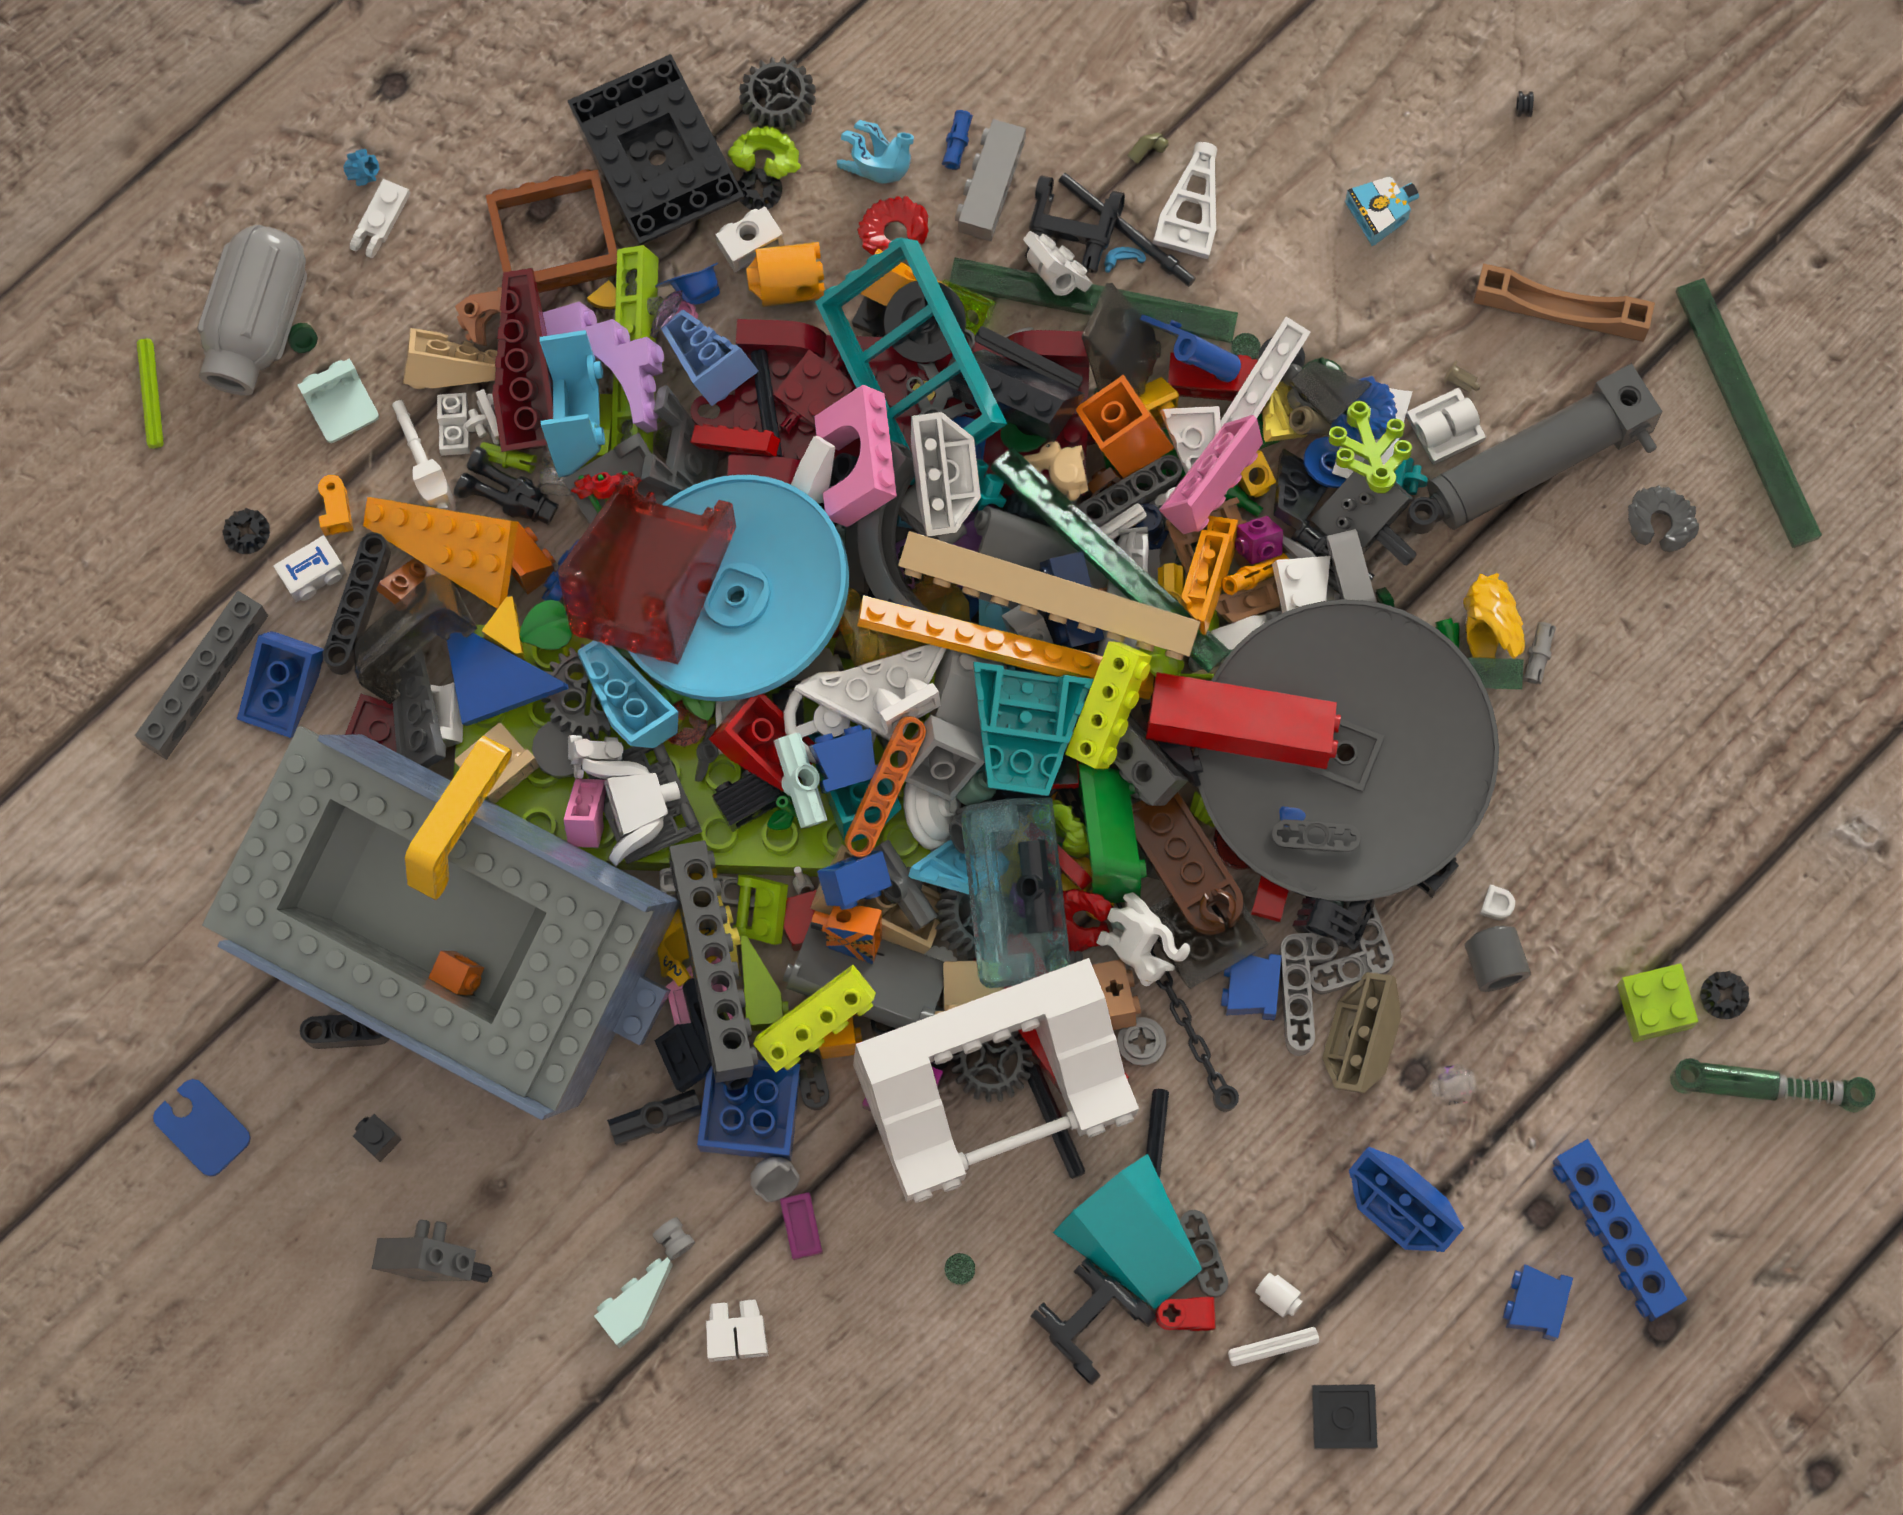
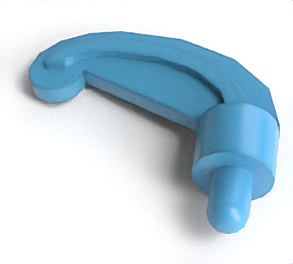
M1117 247L1110 250L1106 255L1104 261L1106 266L1105 272L1109 273L1111 268L1115 267L1117 260L1137 258L1139 263H1144L1146 256L1136 248Z

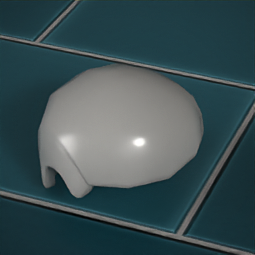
M779 1156L764 1159L751 1172V1186L756 1195H760L766 1202H774L788 1196L798 1186L800 1180L799 1174L792 1163Z

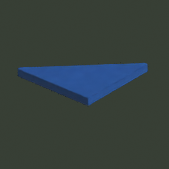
M447 618L443 619L463 725L470 726L569 689L568 684L455 622Z

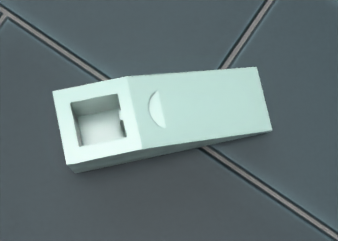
M668 1257L663 1261L660 1258L655 1260L646 1268L647 1274L640 1280L633 1278L621 1288L623 1291L621 1295L614 1300L610 1297L597 1307L598 1313L594 1317L619 1349L644 1330L673 1266Z

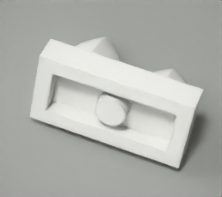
M908 678L904 689L906 697L904 699L888 690L878 688L876 695L877 709L881 716L882 726L888 735L893 733L897 723L903 717L912 716L918 719L941 706L939 691L933 683L927 685L920 680Z

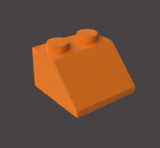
M518 522L511 574L528 595L545 583L553 571L555 572L553 564L556 561L546 548L541 551L535 542L538 541V538L530 527L523 528Z

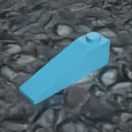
M602 636L578 650V656L611 727L630 746L655 748L678 733V711Z

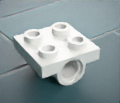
M1029 231L1023 240L1030 248L1027 253L1028 262L1054 294L1064 296L1072 292L1075 287L1086 292L1093 284L1085 275L1087 269L1076 260H1073L1075 255L1063 245L1060 248L1056 247V243L1045 234L1038 236Z
M1459 388L1413 408L1406 413L1407 419L1433 465L1484 442L1486 439L1479 425L1480 419L1474 404L1469 398H1464Z

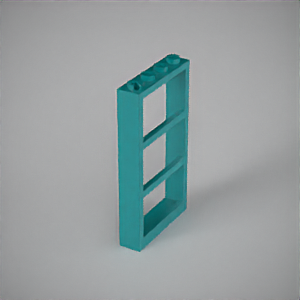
M903 237L894 239L888 244L886 250L868 258L867 264L860 269L849 272L845 276L844 281L826 289L824 295L815 301L856 388L865 385L880 392L882 390L868 362L934 315L956 361L891 408L886 401L891 441L909 448L896 422V418L960 372H962L982 413L980 417L963 428L974 437L975 446L1007 424L917 240ZM907 259L928 305L863 352L843 312L842 306ZM914 477L913 480L911 481L910 485H913V484L916 483V482H915V477Z

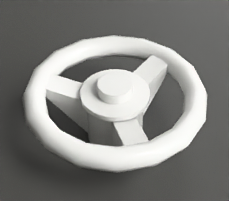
M839 671L818 672L802 680L799 684L810 682L821 677L837 673ZM795 691L790 693L784 709L786 735L800 733L803 738L815 733H819L822 736L832 733L833 737L845 736L844 729L851 728L849 719L822 705H819L816 709L814 720L796 726V711L800 700L804 696ZM871 731L872 743L874 744L877 734ZM803 742L809 762L817 764L808 745Z

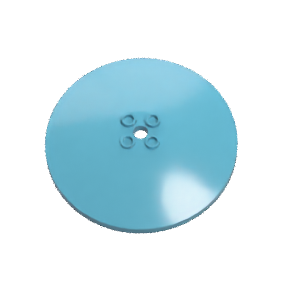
M730 475L703 481L677 493L654 510L641 524L627 545L618 567L614 585L613 604L619 634L628 652L641 669L654 681L679 695L704 701L724 702L746 699L766 693L783 685L808 667L833 636L843 615L848 596L849 566L847 554L840 534L828 514L815 500L795 486L777 479L758 475ZM744 591V597L741 601L731 602L733 593Z

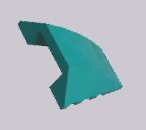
M973 662L987 788L1049 796L1063 760L1064 752L1070 742L1074 726L1094 679L1069 675L1055 677L1007 670L1001 665Z
M1148 1154L1120 1171L1073 1210L1053 1232L1153 1309L1158 1308L1161 1303L1170 1298L1203 1270Z

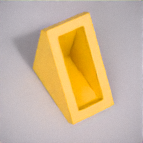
M512 596L506 597L482 629V633L489 642L525 661L523 644L520 641V626L516 604Z

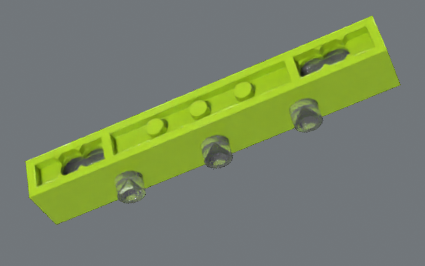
M644 245L617 249L615 321L628 330L630 341L648 337L656 343L657 314L664 313L665 303L663 298L658 296V288H655L658 284L659 258ZM613 373L611 450L629 437L640 433L653 454L654 431L646 433L633 424L629 401L622 384ZM660 416L656 419L657 423H660L662 420Z

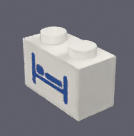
M324 535L273 565L296 603L300 600L305 601L312 598L317 593L316 590L326 584L333 585L342 578V575L346 573L344 566Z

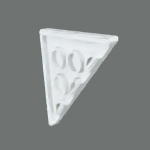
M930 644L810 682L798 684L793 691L866 729L871 728L872 732L890 740L892 734L888 735L883 728L881 716L877 709L876 695L878 688L888 690L904 699L906 698L904 689L908 678L917 679L929 685L946 648ZM908 725L904 726V728H903V734H904V732H905V730H906V728H907Z

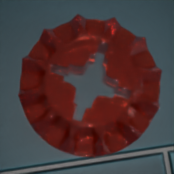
M681 699L672 706L678 711L679 720H684L689 715V724L694 729L685 727L682 731H678L677 734L669 738L668 741L672 745H679L685 748L687 745L697 744L705 735L708 721L692 714L685 707Z

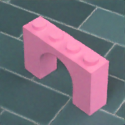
M861 385L814 416L816 436L831 443L837 450L842 449L860 437V455L853 471L844 480L823 493L825 512L831 521L846 527L851 526L897 497L885 394L868 386Z

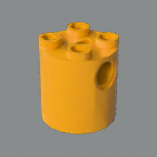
M819 242L755 249L756 257L749 267L746 268L749 291H752L761 299L762 307L817 301L824 295V282L819 283V281L824 280L823 265L821 261L816 262V259H821Z

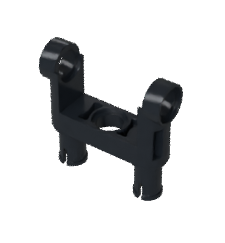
M1041 175L1035 190L1036 204L1029 225L1030 231L1038 236L1045 234L1050 238L1085 244L1086 249L1081 265L1087 269V273L1091 269V273L1096 274L1102 252L1109 246L1116 218H1120L1122 214L1125 193L1112 191L1109 199H1105L1097 226L1049 215L1054 199V194H1052L1054 179ZM1028 246L1027 251H1026V253H1025V257H1026V258H1027V253H1028V251H1029V249H1030L1029 246Z
M1086 1258L1081 1265L1089 1273L1080 1265L1074 1270V1273L1093 1290V1296L1068 1321H1062L1045 1302L1030 1317L1050 1334V1342L1073 1364V1368L1089 1384L1093 1385L1101 1375L1093 1367V1362L1072 1341L1113 1299L1135 1321L1139 1319L1147 1327L1157 1317L1141 1300L1135 1299L1113 1277L1104 1276Z

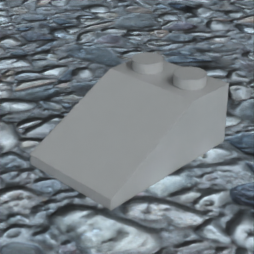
M946 649L936 669L934 682L935 687L939 691L941 706L932 710L930 715L980 736L982 739L973 662L1004 666V669H1007L1008 664Z

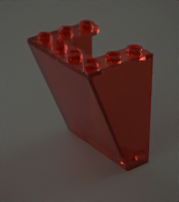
M625 475L558 569L570 631L573 635L580 638H587L608 646H615L629 650L632 653H639L678 665L736 529L733 504L718 500L714 506V513L713 508L707 507L702 515L657 504L654 492L649 491L644 497L637 490V486L640 483L639 478Z

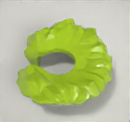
M765 126L762 129L760 127H752L746 134H742L737 138L727 153V156L731 158L736 167L750 171L755 167L756 163L754 152L761 149L771 151L775 159L774 161L771 158L766 159L764 171L766 176L781 179L787 176L788 173H795L801 168V165L798 163L799 150L796 149L794 141H791L787 133L782 134L779 129H775L773 126Z
M1060 800L1043 802L1036 812V819L1039 822L1038 826L1042 830H1052L1057 836L1064 838L1062 848L1067 854L1076 858H1083L1089 855L1086 827L1084 823L1080 822V818H1075L1072 813V807L1062 804Z

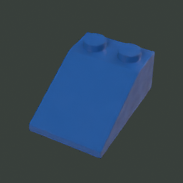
M273 631L258 635L237 720L292 738L318 680L324 658V649Z

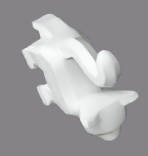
M1131 892L1123 897L1126 901V907L1122 909L1111 908L1107 917L1112 923H1121L1125 927L1124 932L1119 928H1115L1111 933L1101 931L1096 943L1100 946H1111L1124 963L1134 968L1141 984L1150 986L1154 981L1159 980L1165 971H1173L1175 969L1173 964L1151 955V949L1158 937H1162L1163 949L1167 956L1176 962L1187 958L1190 952V945L1184 943L1177 950L1173 933L1161 923L1160 918L1151 912L1147 904L1139 896Z

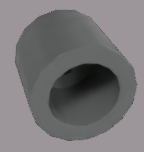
M1503 925L1491 927L1474 934L1464 944L1481 992L1495 991L1512 986L1531 975L1515 927Z

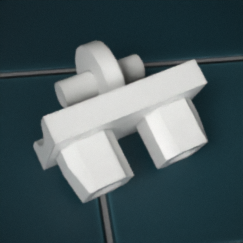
M482 389L476 392L478 398L477 405L481 415L478 414L477 409L469 410L470 419L465 423V427L468 432H477L479 438L487 435L485 427H487L493 443L500 446L497 420L494 414L493 394L486 395L485 390Z

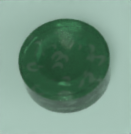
M1239 334L1232 341L1231 353L1236 356L1246 355L1252 359H1257L1261 347L1260 342L1253 334Z
M954 1254L945 1263V1275L955 1285L968 1284L974 1278L975 1263L966 1254Z

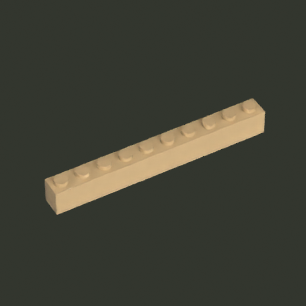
M911 531L908 532L898 565L905 568V575L921 579L922 574L934 577V584L950 588L951 583L963 586L961 592L979 597L980 592L992 595L990 600L992 602L1008 606L1009 601L1021 604L1019 610L1037 615L1038 610L1050 613L1048 619L1062 624H1066L1067 619L1079 622L1077 627L1079 629L1095 633L1096 628L1108 631L1107 638L1123 643L1125 637L1137 640L1136 647L1152 652L1154 646L1166 649L1165 656L1181 661L1184 655L1190 657L1201 624L1200 621Z

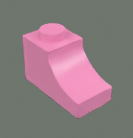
M575 779L563 820L567 841L576 847H599L604 829L605 780Z

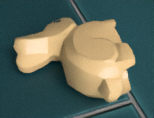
M1049 442L1041 448L1040 453L1023 457L1022 463L1025 466V475L1034 476L1042 470L1048 469L1053 487L1060 494L1067 495L1070 501H1076L1080 494L1088 491L1087 478L1083 466L1084 453L1082 445L1061 449L1058 442Z

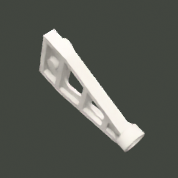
M1197 142L1195 144L1193 157L1159 216L1152 244L1208 259L1216 231L1215 158L1217 147L1207 142ZM1192 175L1206 179L1204 195L1187 191L1186 188ZM1189 201L1201 206L1202 221L1200 224L1177 218L1176 213L1182 202Z

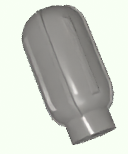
M253 225L232 237L230 243L224 246L197 327L205 354L199 378L211 387L230 394L251 395L253 394L260 371L270 367L282 357L307 279L305 271L306 258L303 246L296 238L275 228Z

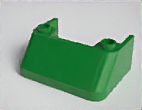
M1079 763L1078 795L1083 804L1092 873V893L1104 896L1110 903L1126 902L1123 897L1131 892L1141 899V878H1146L1147 874L1145 859L1139 860L1130 796L1135 794V786L1121 777L1119 774L1120 769L1113 767L1095 769L1084 763Z

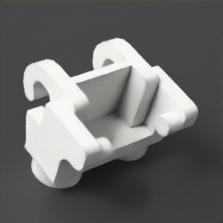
M578 735L568 736V760H571V764L574 765L575 778H583L584 771L581 769L583 758L594 761L622 760L623 746L617 737H605L604 741H590L582 739V736Z

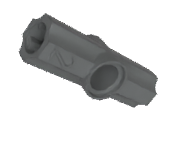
M886 840L875 847L872 851H883L892 886L882 890L887 900L891 903L899 904L915 931L935 920L938 915L921 890L922 881L908 876L911 867L905 866L891 842Z

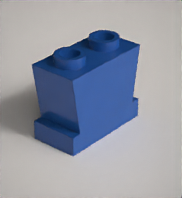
M858 725L844 729L845 736L833 738L832 733L814 738L816 744L808 747L824 780L819 781L822 793L872 779L878 764L875 765L871 728L863 730L862 726Z
M1233 950L1231 959L1225 958L1224 977H1229L1228 988L1222 989L1221 1006L1226 1007V1016L1262 1014L1263 1020H1275L1281 955L1269 954L1268 959Z
M1526 1264L1521 1267L1520 1271L1515 1270L1510 1287L1515 1289L1513 1301L1507 1300L1503 1313V1318L1508 1319L1506 1328L1543 1332V1339L1550 1341L1558 1339L1573 1278L1561 1274L1556 1279Z

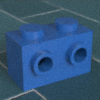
M871 851L865 857L853 855L817 871L826 905L840 906L841 910L857 906V901L862 898H876L882 895L881 890L892 886L883 851Z

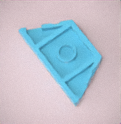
M950 839L911 866L908 876L915 880L974 895L1005 873L1009 862L1002 853L991 848L987 855L977 858L974 854L971 856L962 854L956 849Z

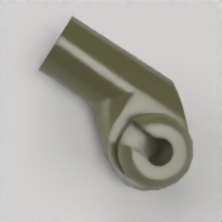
M1161 133L1144 135L1137 141L1127 156L1139 164L1149 150L1155 149L1157 152L1163 153L1168 147L1169 142L1163 138Z

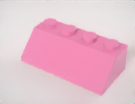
M1250 415L1225 423L1159 509L1183 534L1194 531L1199 532L1208 524L1209 518L1207 517L1213 510H1216L1223 504L1226 499L1225 493L1241 480L1242 475L1240 473L1258 457L1256 452L1263 444L1257 418L1254 415Z

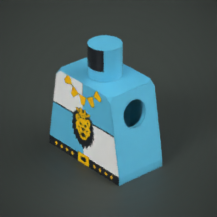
M1386 177L1347 190L1345 203L1371 246H1374L1409 219L1411 209L1408 203L1418 199L1419 193L1413 183H1409L1399 189L1393 178Z

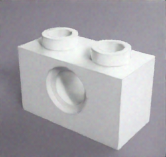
M766 207L749 211L742 220L734 224L728 223L724 225L716 234L717 245L734 272L752 263L756 257L755 249L784 245L783 233ZM746 234L755 235V238L750 241L742 239Z

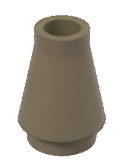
M1308 406L1295 408L1289 417L1290 427L1299 435H1326L1331 429L1330 420L1324 418Z

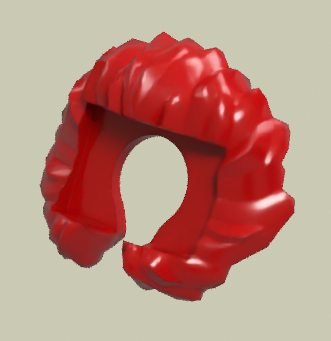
M896 196L885 201L880 199L871 208L866 210L862 221L859 222L860 227L857 231L863 242V249L871 255H874L877 249L886 250L891 241L885 237L884 229L892 222L903 224L907 230V238L917 240L920 246L923 245L929 232L926 209L922 205L913 203L908 196L903 198Z
M1079 889L1064 890L1056 894L1055 898L1051 900L1054 931L1051 932L1054 935L1053 940L1063 943L1064 946L1068 947V951L1083 952L1088 948L1100 946L1096 943L1100 932L1105 931L1109 933V928L1105 921L1111 908H1113L1112 904L1102 895ZM1078 911H1087L1100 921L1099 927L1082 928L1074 922L1073 915Z

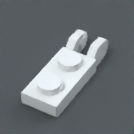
M382 180L358 225V229L353 235L349 246L351 250L358 251L366 236H371L372 238L365 254L367 257L374 258L381 244L388 238L410 196L409 189L388 180Z

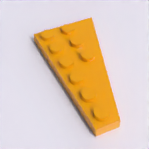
M367 497L364 527L372 532L381 534L388 542L497 609L508 596L517 521Z

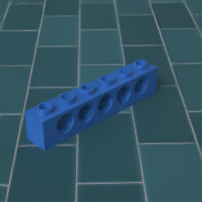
M1589 1139L1557 1156L1552 1161L1554 1167H1552L1554 1175L1561 1184L1565 1182L1571 1192L1569 1194L1570 1201L1577 1210L1581 1209L1588 1219L1585 1221L1589 1232L1593 1237L1598 1236L1604 1245L1601 1249L1605 1258L1610 1264L1615 1263L1620 1271L1618 1278L1627 1291L1631 1290L1637 1299L1635 1306L1643 1318L1648 1317L1650 1322L1686 1302L1688 1299ZM1577 1172H1587L1591 1177V1184L1587 1186L1580 1184L1576 1178ZM1594 1198H1602L1606 1201L1608 1206L1606 1212H1599L1594 1208ZM1616 1224L1622 1227L1624 1231L1623 1239H1615L1611 1236L1609 1232L1610 1225ZM1628 1251H1634L1640 1256L1641 1262L1639 1266H1632L1627 1262L1626 1253ZM1644 1278H1651L1656 1282V1293H1649L1643 1288Z

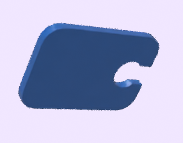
M190 1079L184 1082L177 1091L184 1098L191 1100L193 1106L191 1113L186 1117H177L174 1115L172 1107L164 1101L155 1110L153 1120L156 1126L203 1174L212 1177L218 1175L247 1148L251 1137L249 1131L203 1083L196 1079Z

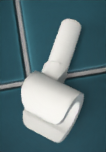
M795 867L796 877L793 879L792 884L797 894L800 895L802 888L809 886L811 891H813L814 885L809 876L803 874L800 867Z

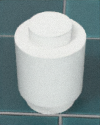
M1268 1273L1255 1291L1260 1296V1301L1283 1318L1287 1314L1293 1316L1303 1303L1299 1299L1302 1293L1279 1275L1275 1277Z

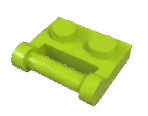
M739 874L737 885L740 886L737 917L736 924L732 928L737 927L739 936H747L750 939L772 945L782 944L788 884L753 875ZM753 887L756 888L751 927L748 926L751 891Z

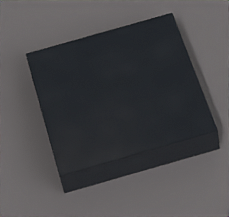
M1375 1384L1311 1386L1314 1449L1378 1448Z

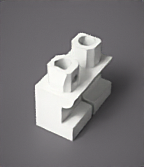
M756 1300L740 1301L741 1317L730 1319L727 1303L711 1304L710 1321H706L707 1354L710 1362L738 1359L735 1330H737L738 1351L741 1359L769 1356L764 1318L760 1315Z

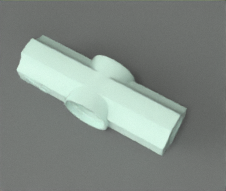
M794 733L774 740L784 773L781 781L782 788L792 798L800 827L807 828L827 821L817 788L820 781L819 773L809 763L801 734ZM798 776L802 779L803 785L799 782Z

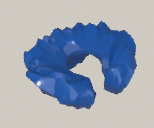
M1373 376L1361 378L1355 384H1349L1340 390V398L1337 402L1346 411L1356 401H1363L1371 408L1369 424L1375 440L1383 436L1386 432L1387 422L1390 419H1396V413L1398 412L1395 407L1396 403L1393 400L1395 396L1390 392L1389 386L1375 381ZM1345 414L1332 418L1331 428L1335 426L1343 427L1347 431V437L1362 443L1358 428L1352 427L1347 423V416Z

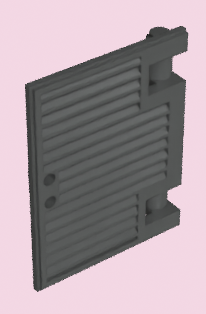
M661 743L655 748L633 746L624 750L621 761L637 762L645 766L650 773H656L660 785L676 781L681 797L680 799L665 803L668 814L664 817L662 830L652 841L624 858L626 864H630L702 832V829L664 744ZM650 751H654L658 760L653 765H649L645 756ZM587 773L589 779L605 780L602 778H597ZM606 792L603 811L618 843L624 837L619 835ZM682 814L687 826L678 830L673 818Z

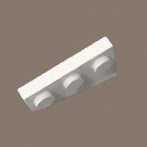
M1219 406L1160 410L1185 474H1187L1221 429Z
M1331 556L1276 560L1272 564L1282 613L1303 605L1326 601Z

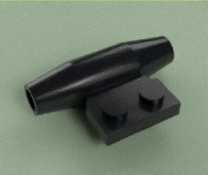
M694 978L685 982L682 987L691 1023L677 1024L654 1040L675 1089L682 1093L705 1078L707 1071L712 1066ZM727 1012L718 1015L722 1020H730ZM735 1041L724 1043L728 1049L739 1047V1044ZM750 1077L724 1081L723 1083L729 1090H737L747 1085Z

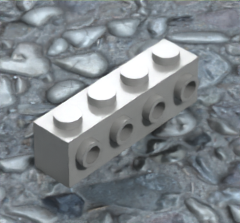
M993 119L990 129H984L981 138V145L984 146L981 154L976 153L972 165V170H975L973 179L968 178L965 184L963 195L967 197L964 205H958L955 215V221H958L960 233L992 242L1026 140V128Z

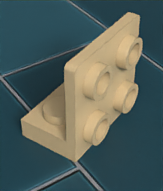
M498 723L483 735L512 749V755L506 768L486 797L488 801L494 804L539 767L532 753L528 749L525 750L501 723ZM478 740L455 759V763L459 768Z
M1003 961L944 962V1010L935 1011V1015L1003 990Z

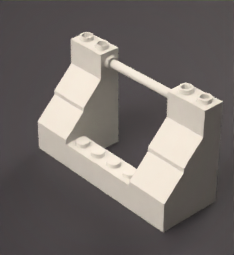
M1089 958L857 1043L855 1047L853 1066L906 1202L914 1199L915 1203L922 1202L933 1196L931 1192L943 1188L944 1192L960 1187L962 1185L960 1181H963L966 1176L965 1170L969 1169L968 1165L975 1164L1067 1128H1071V1130L1076 1129L1079 1136L1087 1134L1088 1137H1094L1105 1132V1127L1116 1123L1117 1127L1132 1122L1134 1120L1133 1116L1139 1110L1124 1072L1106 999ZM1022 1029L1023 1032L1036 1029L1069 1112H1066V1116L971 1151L965 1155L963 1152L958 1153L951 1136L930 1062L935 1061L936 1065L951 1060L953 1058L952 1054L964 1050V1053L968 1054L982 1048V1043L992 1039L994 1043L1004 1041L1011 1037V1032Z

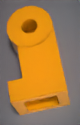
M336 475L324 476L318 484V490L326 509V515L319 516L320 528L324 536L354 531L348 493L342 480Z

